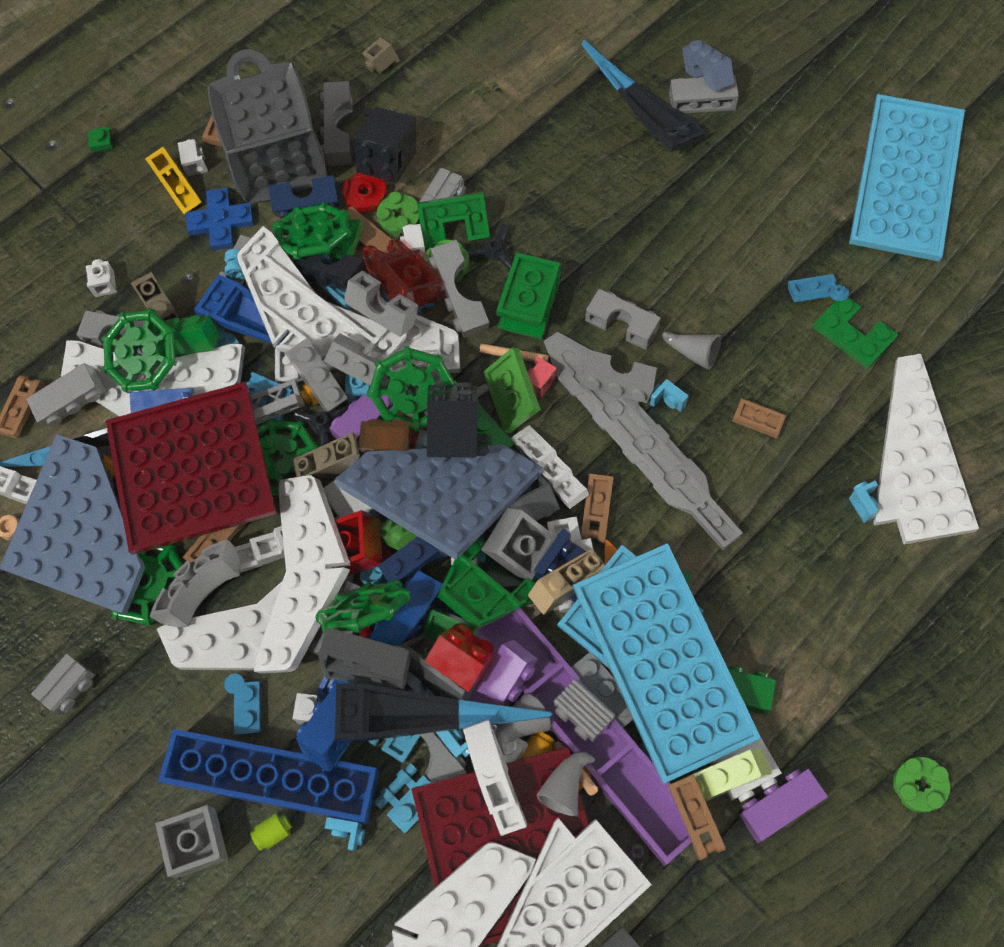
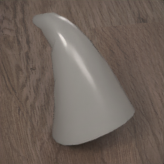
M664 332L662 335L669 346L707 370L712 368L722 340L720 334L678 335Z
M530 694L522 695L512 706L515 708L546 711L541 702ZM543 718L498 724L495 736L502 754L505 755L508 742L531 734L549 731L551 728L550 719Z
M586 752L574 753L566 758L545 781L536 794L537 798L545 806L556 812L569 816H578V793L582 768L588 763H593L595 759Z

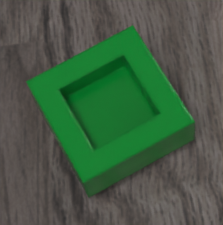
M109 127L88 130L89 148L92 152L113 149L112 131Z

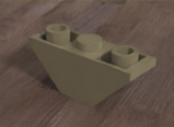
M152 272L131 282L147 309L156 310L157 315L163 321L173 318L180 319Z
M353 432L294 458L296 476L310 475L319 480L338 477L357 461L360 456L356 435Z

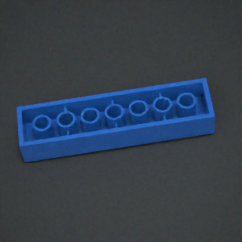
M418 570L413 577L407 579L403 587L411 594L409 603L402 605L394 613V618L389 621L384 619L377 622L374 632L370 637L367 636L366 638L388 645L401 646V644L422 635L430 608L436 607L444 610L446 607V603L438 597L443 584ZM334 680L329 688V694L324 700H320L316 704L313 716L308 723L304 722L297 732L296 739L304 757L328 772H331L352 742L335 741L336 683L350 682Z
M173 729L158 782L168 786L369 825L381 772L374 767L338 761L331 772H328L304 757L301 753Z

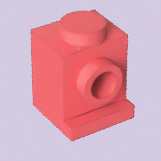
M537 356L535 358V367H531L527 371L535 395L541 399L556 380L557 368Z

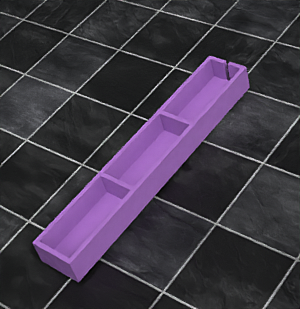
M521 609L479 628L476 637L492 643L495 650L499 651L502 644L514 640L538 659L533 666L535 668L533 675L529 680L524 681L520 687L522 689L521 695L530 694L541 702L547 712L553 714L549 718L551 723L550 730L565 747L569 748L571 755L586 752L595 759L593 763H588L584 766L591 779L662 865H667L691 843L668 789L670 783H662L654 764L615 719L592 742L589 738L586 741L583 740L574 731L576 726L569 719L565 722L555 713V699L575 678L590 692L591 690Z

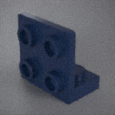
M562 528L535 567V578L539 580L586 551L571 542V533ZM576 593L569 598L573 603L578 600Z

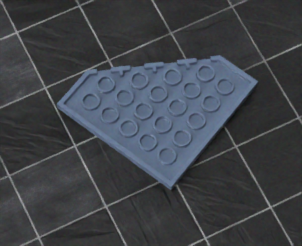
M56 434L2 560L0 569L127 615L145 566L138 554L131 555L128 551L120 500L116 497L114 483L109 470L106 469L103 462L102 451L97 447Z
M488 445L489 453L486 456H476V458L427 457V449L367 451L335 478V485L457 560L542 474L543 467L505 445Z

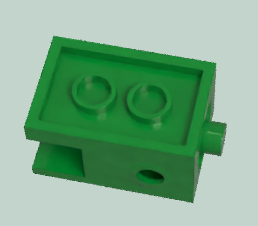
M516 252L496 310L497 316L501 317L498 329L542 340L560 284L561 263Z

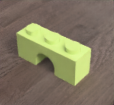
M758 748L748 750L692 775H694L706 802L725 794V792L769 776L772 772L762 749Z

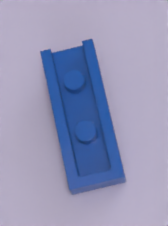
M194 388L129 392L131 413L191 397L192 393H194Z

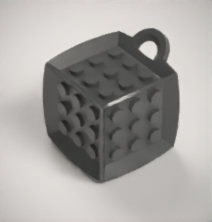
M245 49L235 53L229 60L227 76L208 84L207 89L213 121L224 149L233 181L245 202L253 203L270 200L269 185L290 182L294 194L312 188V179L328 176L327 168L311 121L306 95L292 62L270 64L262 53L252 49ZM253 62L259 67L261 73L240 79L239 69L243 63Z

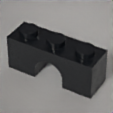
M325 254L302 257L301 260L293 262L306 281L319 283L324 287L336 288L341 292H346L348 280L361 271L369 275L363 259L344 254L335 264H332L329 255Z

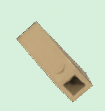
M590 549L540 578L528 596L541 613L545 615L575 594L572 587L574 584L599 574L604 568L605 563L593 549Z

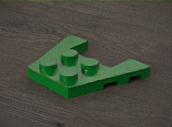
M480 538L457 560H454L438 594V597L476 630L533 603L528 594L535 585L529 578H526L513 593H509L472 561L482 552L481 549L485 544Z

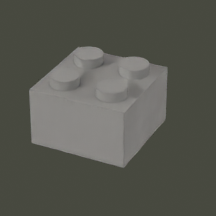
M507 508L481 550L515 576L532 580L535 576V567L556 539V536L524 511Z
M206 805L155 823L167 877L180 878L228 861L216 808Z

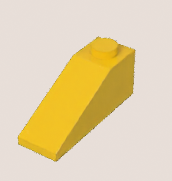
M162 147L145 158L184 215L202 203L169 150Z

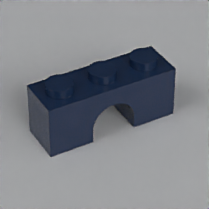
M334 176L312 179V192L305 198H298L294 195L290 182L269 185L268 189L273 214L283 219L293 211L294 207L302 208L320 205L321 202H327L334 208L340 207Z
M417 536L378 567L388 582L397 580L404 587L407 579L413 577L424 565L433 560L440 562L448 555Z

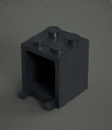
M376 106L374 109L366 108L364 109V116L368 118L355 136L356 172L397 184L416 154V117Z
M435 382L433 385H428L427 457L476 458V456H486L489 453V448L486 445H477L485 444L488 441V436L485 433H477V386H472L471 383L467 382L458 383L457 385Z

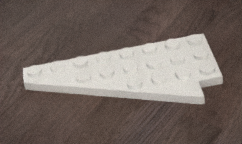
M921 354L898 357L895 362L876 499L879 512L873 520L874 526L897 522L903 544L972 533L979 529Z
M557 818L552 825L497 947H585L648 889L651 883L596 819L574 837L562 821Z

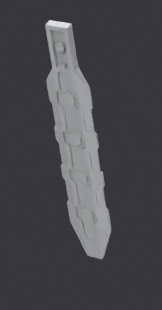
M559 332L546 339L544 344L552 365L557 368V379L592 414V419L602 430H606L623 450L622 453L632 464H636L650 480L653 488L664 501L674 508L691 514L722 550H725L742 537L743 532L710 497L705 474L691 459L686 458L669 439L668 433L659 424H656L640 407L639 402L579 385L583 363L590 349Z

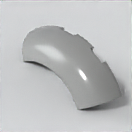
M224 540L201 550L202 555L193 562L186 561L173 574L176 578L168 589L163 588L152 608L150 617L168 626L189 627L191 618L203 599L223 582L240 576L239 556L231 542Z

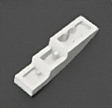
M530 425L510 438L524 457L543 467L541 476L550 484L552 491L569 509L589 496L588 490L573 476L571 469Z
M0 467V495L27 504L37 480L22 476L16 471Z
M282 526L274 528L273 533L252 538L249 540V543L235 547L240 560V573L285 557Z

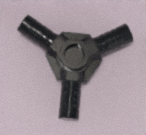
M502 224L497 236L485 243L484 247L467 249L469 258L485 256L489 259L501 261L510 271L513 261L507 256L506 241H504L510 227Z
M343 402L331 412L324 411L314 414L297 409L294 413V418L309 423L315 434L319 435V445L321 447L329 443L328 434L331 433L330 427L334 419L343 415L348 410V407Z

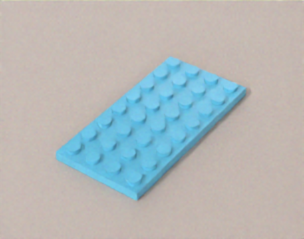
M877 94L849 244L940 262L943 256L965 110Z
M668 543L572 586L663 784L761 739Z

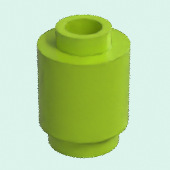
M276 812L254 827L255 830L250 835L260 851L265 848L269 850L291 835L289 829L292 828V824L285 814L280 815Z

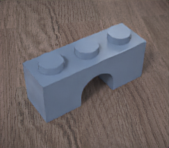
M701 40L692 41L688 46L682 48L686 73L694 78L703 75L705 85L713 91L734 84L731 58Z

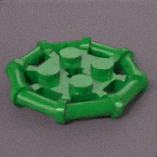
M321 202L320 205L302 208L294 207L293 211L283 219L275 221L272 229L275 238L284 252L293 256L296 260H301L302 257L328 255L339 243L349 239L351 236L349 229L351 216L347 210H339L330 206L327 202Z
M148 308L145 311L129 313L123 311L119 314L118 320L109 332L102 336L101 339L104 349L103 372L117 382L125 393L148 389L157 390L164 377L173 366L177 365V361H175V329L165 323L154 309ZM144 320L143 327H136L133 322ZM154 325L161 331V334L157 335L152 330ZM125 327L127 331L121 337V339H115L118 336V334L122 331V329ZM163 342H165L166 357L164 356V353L161 352V346H163ZM113 345L117 346L114 351L115 356L118 358V360L114 361L113 357ZM141 346H143L142 356L137 355V349ZM163 362V364H162L161 367L158 369V371H157L156 373H154V371L157 369V367L160 365V363ZM123 367L128 372L127 377L125 378L118 369ZM145 374L146 380L137 381V376Z
M404 346V349L383 360L376 361V368L370 388L367 390V397L371 398L385 424L391 423L413 429L415 432H420V429L427 426V415L419 419V412L427 409L428 385H433V383L437 382L431 372L436 369L443 380L440 382H445L448 385H457V382L453 380L442 361L443 357L441 355H433L412 349L410 346ZM405 359V365L396 370L391 368V366ZM412 359L426 362L428 365L427 367H418L412 363ZM383 375L390 376L388 386L380 387ZM408 384L418 386L417 393H408ZM388 395L393 403L390 409H388L381 396ZM400 410L405 414H413V420L398 416L396 413Z
M273 418L257 426L259 436L268 430L270 431V435L263 436L260 441L269 481L277 482V487L271 486L273 496L279 497L280 480L287 479L290 475L294 476L296 474L293 459L320 447L313 440L305 428V423L302 421H278ZM277 429L292 432L289 436L277 434ZM301 437L307 447L300 449L295 441ZM280 453L283 459H279L277 463H274L273 455Z
M170 544L148 550L160 553L157 558L146 556L147 551L138 553L145 566L141 579L148 575L149 583L143 587L139 583L131 604L142 606V613L128 611L127 615L111 610L113 613L112 617L115 620L122 619L145 624L146 627L152 626V623L156 620L150 617V606L155 604L163 588L168 589L170 581L176 578L173 574L184 564L176 551L175 545ZM170 559L175 570L169 572L164 562Z
M397 580L383 584H371V582H368L359 589L346 594L336 595L335 599L326 608L318 610L315 618L322 625L324 633L326 627L338 631H354L359 633L362 631V628L384 619L389 621L394 618V613L402 605L409 603L411 594Z

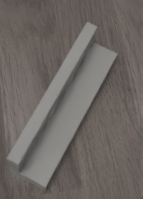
M296 379L250 396L252 402L256 401L255 405L252 404L257 425L305 406ZM292 387L294 394L281 399L284 390ZM270 396L275 399L274 402L260 407L264 397Z

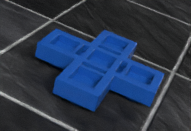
M228 188L206 191L207 209L186 212L187 232L189 236L209 233L212 251L234 248L233 229L254 226L251 203L231 205Z

